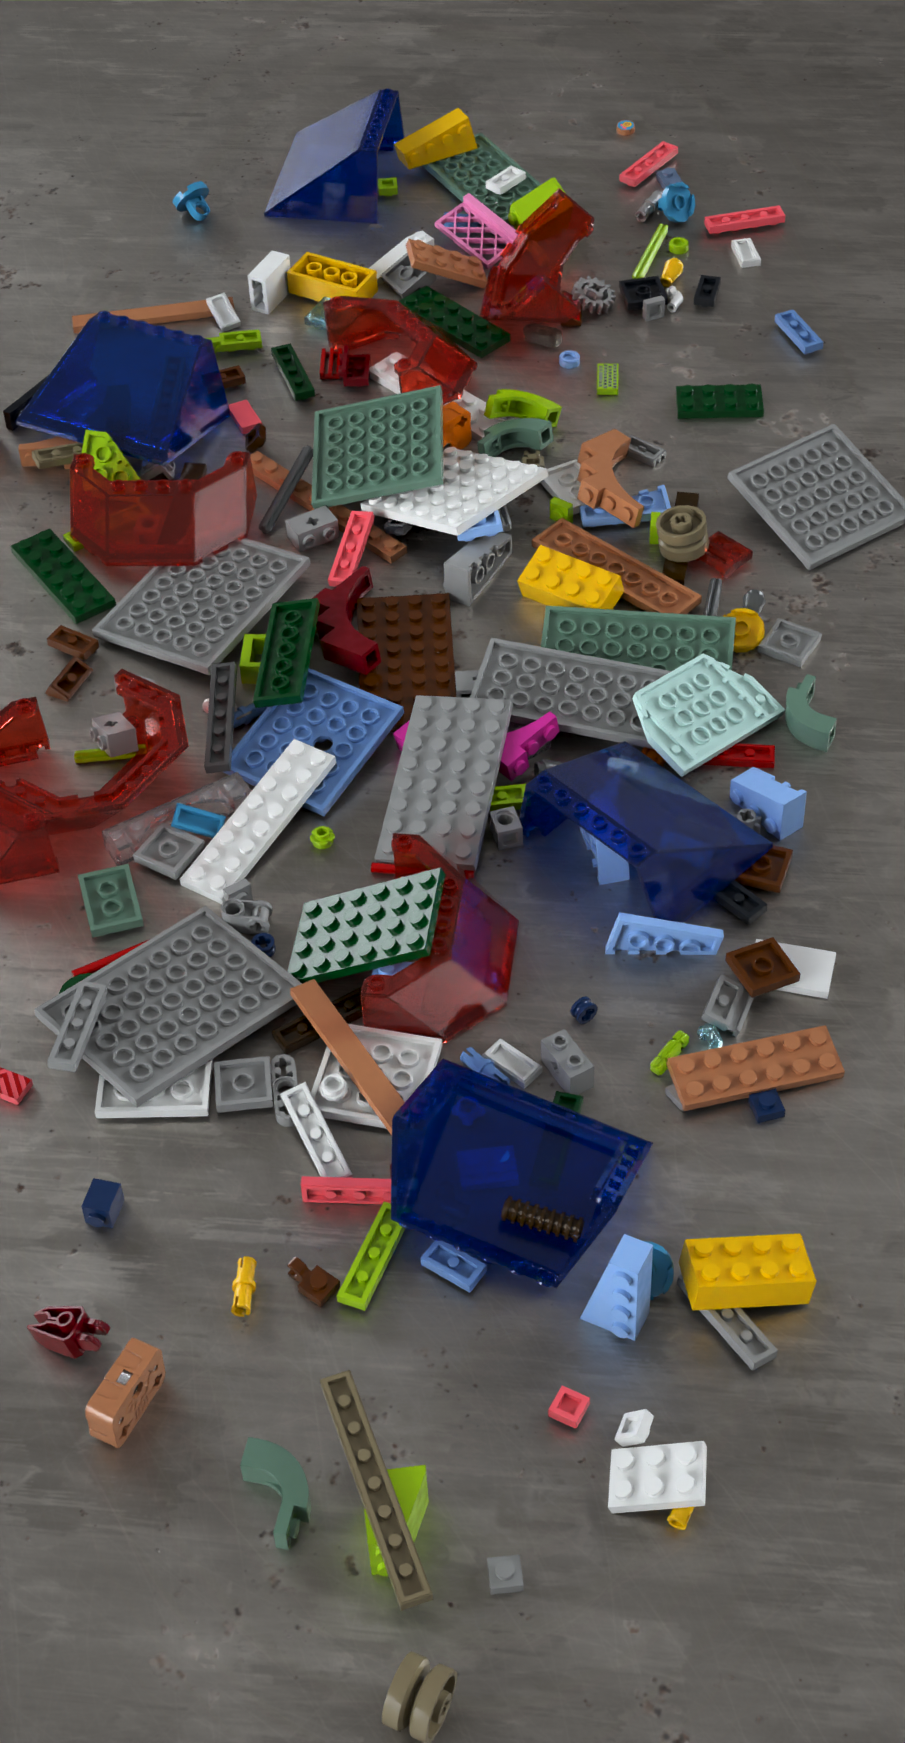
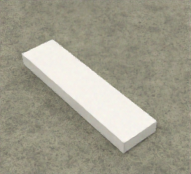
M306 1082L281 1093V1099L320 1177L353 1178V1174Z

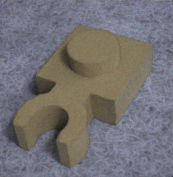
M527 450L524 451L522 463L535 464L538 467L545 468L544 457L540 456L539 450H536L535 454H529Z

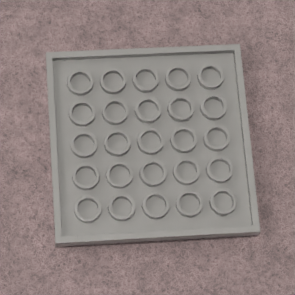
M835 424L730 471L727 477L808 570L905 524V500Z

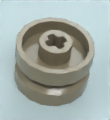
M689 505L675 506L665 510L657 518L656 529L659 537V550L666 559L674 562H688L701 557L708 550L707 518L699 508Z
M413 1651L409 1652L401 1662L389 1687L382 1712V1724L398 1732L409 1726L412 1738L423 1743H431L439 1732L451 1705L457 1683V1671L441 1663L430 1670V1661L427 1657Z

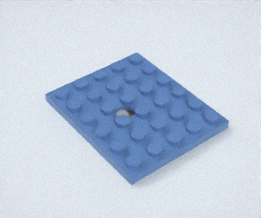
M309 668L303 702L267 707L232 750L231 771L223 773L256 786L294 739L314 747L316 742L322 743L328 739L333 744L330 749L324 752L334 755L337 763L302 806L312 812L325 816L402 717L404 708Z

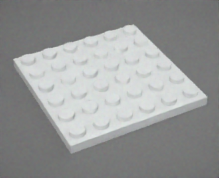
M448 447L443 452L442 485L368 499L362 502L360 506L362 511L373 512L377 516L458 536L547 478L548 473L547 468L538 467L535 464L529 465L520 463V461H510L502 457L496 458L487 454L473 453L470 450L464 451L455 447Z

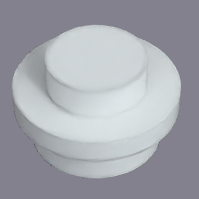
M330 1074L324 1077L319 1090L324 1099L338 1101L346 1096L348 1085L340 1075Z

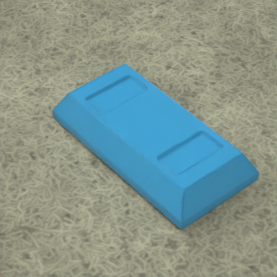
M177 803L171 827L214 838L223 827L226 816Z

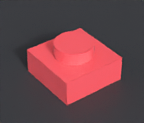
M562 1385L548 1409V1417L577 1429L590 1405V1397Z

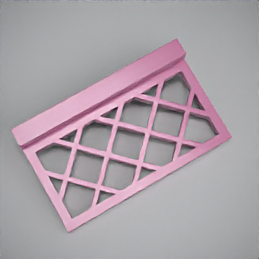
M470 193L463 197L461 204L434 222L438 230L469 255L481 260L482 265L487 269L512 251L518 253L523 249L522 234ZM463 210L468 214V217H457V214ZM454 222V227H445L443 224ZM457 222H468V227H456ZM470 222H478L482 227H470ZM456 233H467V238H459L456 236ZM470 233H481V238H470ZM484 233H492L495 235V238H483ZM469 243H481L480 248H471ZM483 244H495L494 248H483ZM497 244H506L508 247L505 249L497 248ZM483 254H494V257L488 261L482 256Z

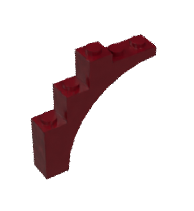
M362 566L333 590L324 588L313 598H318L320 603L316 627L324 659L367 675L382 661L377 642L364 637L351 624V618L357 606V598H363L373 588L370 570Z

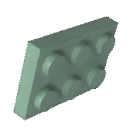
M129 864L78 875L92 938L144 926Z

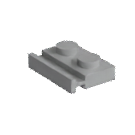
M721 974L717 979L701 1020L723 1031L727 1029L733 1032V1036L737 1037L754 997L750 996L741 983Z

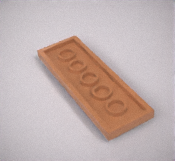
M826 1025L667 1059V1067L681 1101L683 1111L749 1098L750 1094L775 1088L777 1091L839 1079L843 1078L845 1073Z

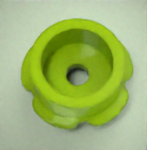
M325 826L313 829L312 835H310V841L317 849L331 847L335 839L333 830Z

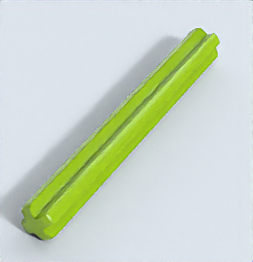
M660 223L632 274V279L645 277L668 233L667 224Z

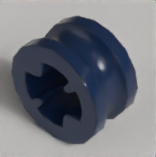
M259 933L252 938L251 943L267 956L272 957L275 954L276 946L272 935Z
M585 996L579 998L572 1005L570 1013L580 1024H585L594 1018L598 1007L595 1003H591L589 997Z

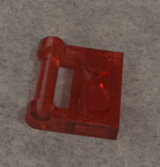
M717 531L709 537V548L705 554L695 560H701L719 571L722 577L728 579L736 569L752 559L753 551L722 532ZM706 552L712 553L713 555L717 556L718 558H720L721 560L725 561L726 563L724 564V563L720 562L719 560H717V559H715L714 557L710 556V555L707 554Z

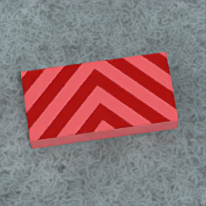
M0 1067V1098L19 1105L33 1086L32 1079Z

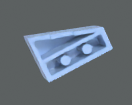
M752 767L731 779L730 798L733 803L739 805L742 809L754 810L756 817H762L761 825L769 834L774 835L779 841L803 828L807 791L803 789L796 791L786 781L781 784L775 781V776L756 767Z
M608 800L578 805L579 827L587 850L592 849L595 855L591 862L593 868L597 867L599 885L630 880L627 847H631V838L629 832L624 830L623 821L618 820L616 808L612 809Z

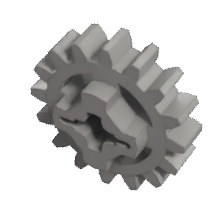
M589 276L586 279L580 277L579 281L576 280L571 291L573 295L572 300L577 301V306L582 305V310L589 309L590 313L596 311L598 314L601 311L607 313L608 309H612L616 296L614 295L615 290L610 289L611 285L604 284L605 280L598 281L597 277L591 279Z

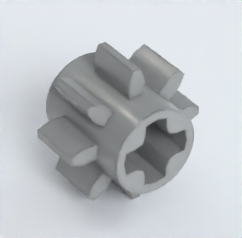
M740 809L737 815H731L730 832H736L738 839L752 840L755 834L760 835L762 817H756L754 810Z

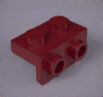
M344 345V351L340 353V365L338 367L339 378H343L344 387L369 386L370 354L350 355L349 346Z

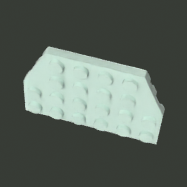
M704 653L638 690L632 698L647 742L681 777L783 716L785 709L753 676L746 673L742 676L730 670L729 665L718 662Z

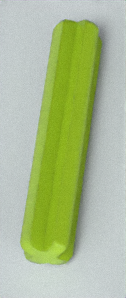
M144 744L138 745L139 751L111 758L100 748L78 750L74 752L75 763L146 757L147 747Z

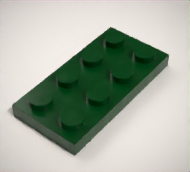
M761 384L676 386L678 419L764 417Z

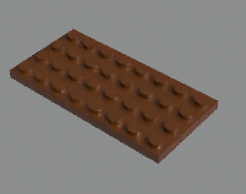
M449 593L357 598L358 632L364 637L377 642L382 661L367 675L359 673V689L403 706L404 714L390 732L397 731L410 720L416 695L456 697Z

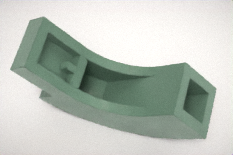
M519 418L500 422L484 430L485 437L477 442L479 454H487L492 457H496L501 452L516 447H528L541 451L554 441L551 421L537 418Z
M806 674L803 682H799L796 688H788L785 722L789 731L800 742L827 752L835 737L837 718L820 714L809 706L814 696L816 676Z
M248 1437L240 1464L243 1481L267 1485L280 1494L282 1503L273 1534L276 1548L289 1550L291 1539H296L298 1536L300 1521L308 1523L310 1521L311 1501L306 1475L297 1459L283 1447L267 1440Z

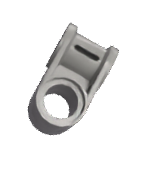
M236 898L227 899L222 903V919L239 933L256 935L269 932L270 924L268 919L273 912V907L270 903L263 900L253 901Z

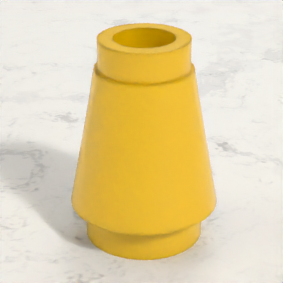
M671 258L665 262L660 279L664 287H670L683 273V263L677 258Z

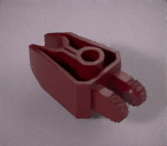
M48 1306L34 1313L39 1324L27 1326L33 1338L46 1349L73 1359L82 1356L85 1350L99 1351L102 1343L97 1337H94V1334L106 1336L110 1330V1326L104 1321L90 1318L83 1306Z

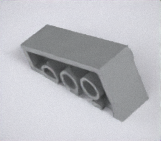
M499 532L495 536L476 537L444 562L443 588H445V593H449L451 601L471 606L512 554V535Z

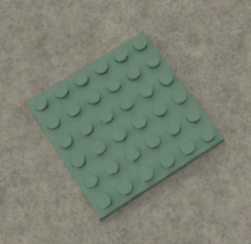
M440 385L315 411L311 500L313 509L325 505L332 507L443 484V391Z

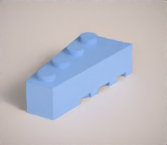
M626 1234L623 1235L580 1317L581 1320L609 1330L620 1338H629L636 1341L650 1313L652 1244Z

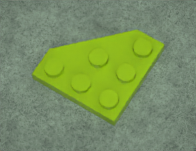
M85 430L75 495L129 503L140 502L143 481L107 432Z

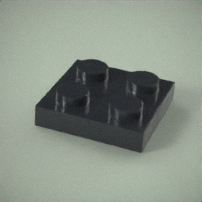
M659 276L619 281V289L628 311L643 309V300L657 296H663L665 305H668V297Z

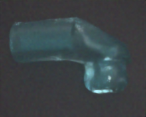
M706 1023L698 1028V1037L703 1041L707 1040L709 1043L707 1050L723 1047L724 1041L714 1025Z

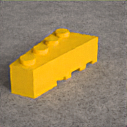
M459 108L394 144L398 159L409 170L478 148L469 117Z

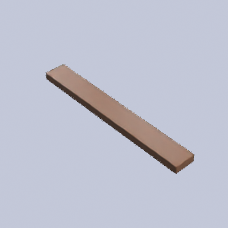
M227 297L234 308L233 297ZM206 300L76 315L72 316L73 330L76 334L214 316L206 304Z
M313 979L290 988L291 997L397 1144L402 1146L424 1136V1127L316 980Z

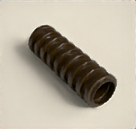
M512 1196L506 1198L501 1213L502 1221L506 1222L508 1219L511 1220V1224L518 1222L521 1227L528 1225V1229L532 1230L534 1227L537 1228L538 1232L545 1230L548 1235L555 1233V1237L559 1238L561 1235L564 1236L565 1240L572 1238L575 1243L580 1240L585 1223L584 1217L577 1219L573 1214L566 1216V1212L563 1211L560 1214L557 1213L556 1209L548 1210L546 1206L539 1208V1204L533 1206L530 1205L531 1202L529 1201L522 1203V1199L519 1198L517 1201L513 1200Z

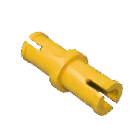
M249 1256L238 1259L237 1275L232 1283L234 1298L231 1312L239 1317H245V1314L248 1316L251 1313L252 1294L256 1291L254 1275L257 1261Z

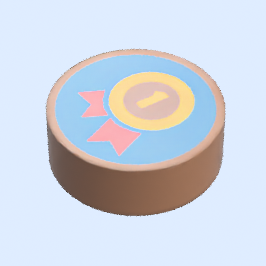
M621 120L617 123L616 131L620 135H632L635 132V123L631 120Z

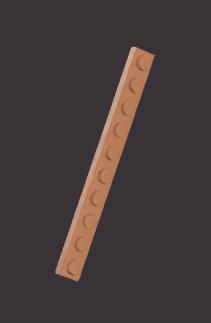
M259 451L241 460L242 468L278 491L289 473V470ZM300 479L290 499L309 511L314 510L311 504L312 485ZM343 505L328 507L338 519L339 531L344 533L351 510ZM372 525L365 546L367 549L390 564L407 554L406 545L375 525Z

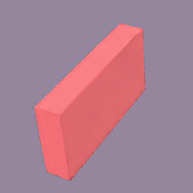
M247 399L227 405L229 414L242 434L249 433L258 423L262 424Z

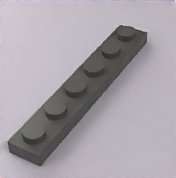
M236 662L212 664L204 762L206 774L231 771L237 681Z

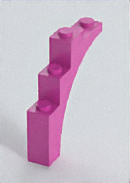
M549 711L535 722L507 733L499 772L510 781L522 775L530 767L529 756L534 755L540 747L554 739L560 732L557 717ZM409 721L393 733L400 751L403 749Z

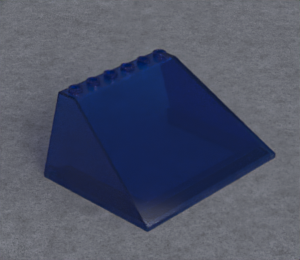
M388 88L378 90L298 131L273 189L264 216L377 224L379 220L378 151H393L394 144L405 138L399 91Z
M100 311L88 320L17 418L16 425L80 443L84 441L85 430L107 432L123 455L166 466L230 416V411L211 340L205 339L201 335H189L181 330H170L162 325L155 326L147 324L146 321H136L129 319L127 316H116L108 311Z
M626 741L542 771L525 786L519 818L525 837L530 836V831L540 830L541 834L545 837L569 818L636 868L654 918L682 923L686 922L713 899L719 891L721 892L773 847V843Z
M442 1059L399 1108L392 1119L391 1220L398 1222L403 1228L420 1231L432 1240L451 1244L458 1251L475 1254L487 1263H496L506 1267L513 1274L525 1275L535 1279L542 1286L557 1288L617 1212L653 1143ZM512 1196L513 1200L516 1201L519 1198L522 1199V1203L529 1201L531 1202L530 1205L539 1204V1208L546 1206L548 1210L556 1209L557 1213L560 1214L563 1211L566 1212V1216L573 1214L577 1219L584 1217L585 1223L580 1240L575 1243L572 1238L565 1240L564 1236L561 1235L559 1238L555 1237V1233L548 1235L545 1230L538 1232L537 1228L534 1227L532 1230L528 1229V1225L521 1227L518 1222L511 1224V1220L502 1221L501 1213L506 1198Z

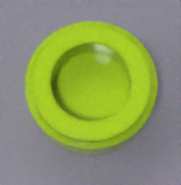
M676 237L669 241V251L671 253L679 255L688 252L689 242L687 239Z

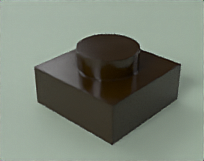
M258 423L245 436V449L251 453L257 448H261L266 442V427L261 423Z

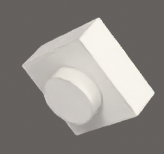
M647 1409L624 1413L614 1440L622 1447L645 1443L650 1433L654 1415Z

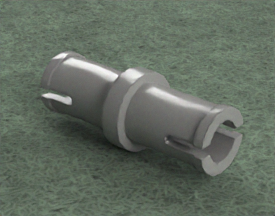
M655 190L649 198L643 201L640 209L635 212V215H637L635 218L639 222H644L650 214L657 210L658 199L662 197V192Z

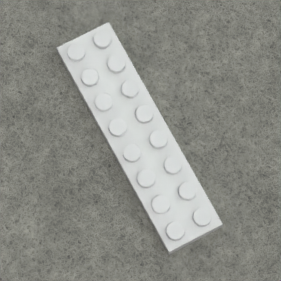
M397 351L370 367V379L396 394L440 385L443 391V406L450 402H455L470 412L472 438L477 441L485 437V429L500 422L514 419L509 416L487 418L484 416L485 401Z
M294 739L179 879L181 886L222 904L225 901L223 889L247 876L337 763L336 757Z

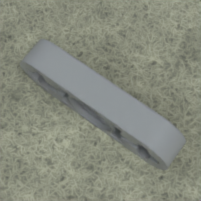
M280 1054L275 1056L270 1063L276 1120L281 1126L291 1127L294 1126L290 1115H285V1105L278 1090L284 1086L293 1088L298 1085L296 1064L292 1056ZM281 1066H286L287 1076H281Z

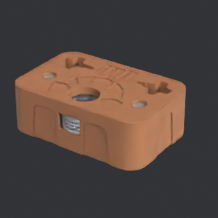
M136 1338L129 1340L87 1403L85 1415L91 1436L116 1448H120L124 1444L165 1379L166 1372L161 1349Z

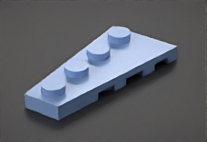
M665 485L657 486V490L651 492L647 489L638 491V495L632 496L633 499L644 506L640 522L651 521V512H660L661 514L671 508ZM588 505L580 506V517L583 527L624 523L601 507L592 509Z
M619 912L605 946V954H615V950H628V955H640V951H656V955H666L671 951H679L681 955H716L723 941L724 934L721 929Z

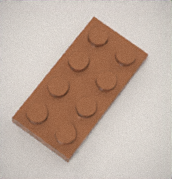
M408 239L406 249L412 268L485 289L487 278L482 262L477 257L462 255L458 251L445 250L438 245L425 244L421 240Z

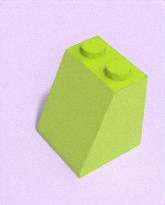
M553 177L512 203L508 220L522 234V239L527 245L528 242H540L568 232L574 205L556 178Z
M426 1465L387 1469L413 1542H415L429 1503ZM364 1509L372 1575L388 1576Z

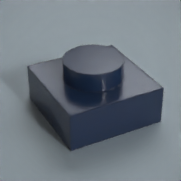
M776 1088L749 1095L748 1102L757 1123L785 1117V1108Z

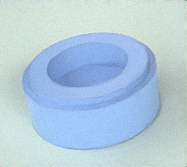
M573 350L564 351L559 355V364L566 369L576 368L580 364V355Z

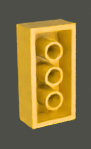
M306 252L287 271L289 293L353 312H359L378 292L376 270Z
M542 545L538 547L517 580L522 596L547 606L613 610L624 592L620 575Z
M801 1233L685 1239L678 1262L692 1311L809 1304L817 1282Z

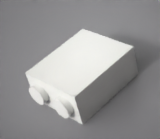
M271 251L248 274L251 310L269 315L289 294L287 271L291 267L288 254Z

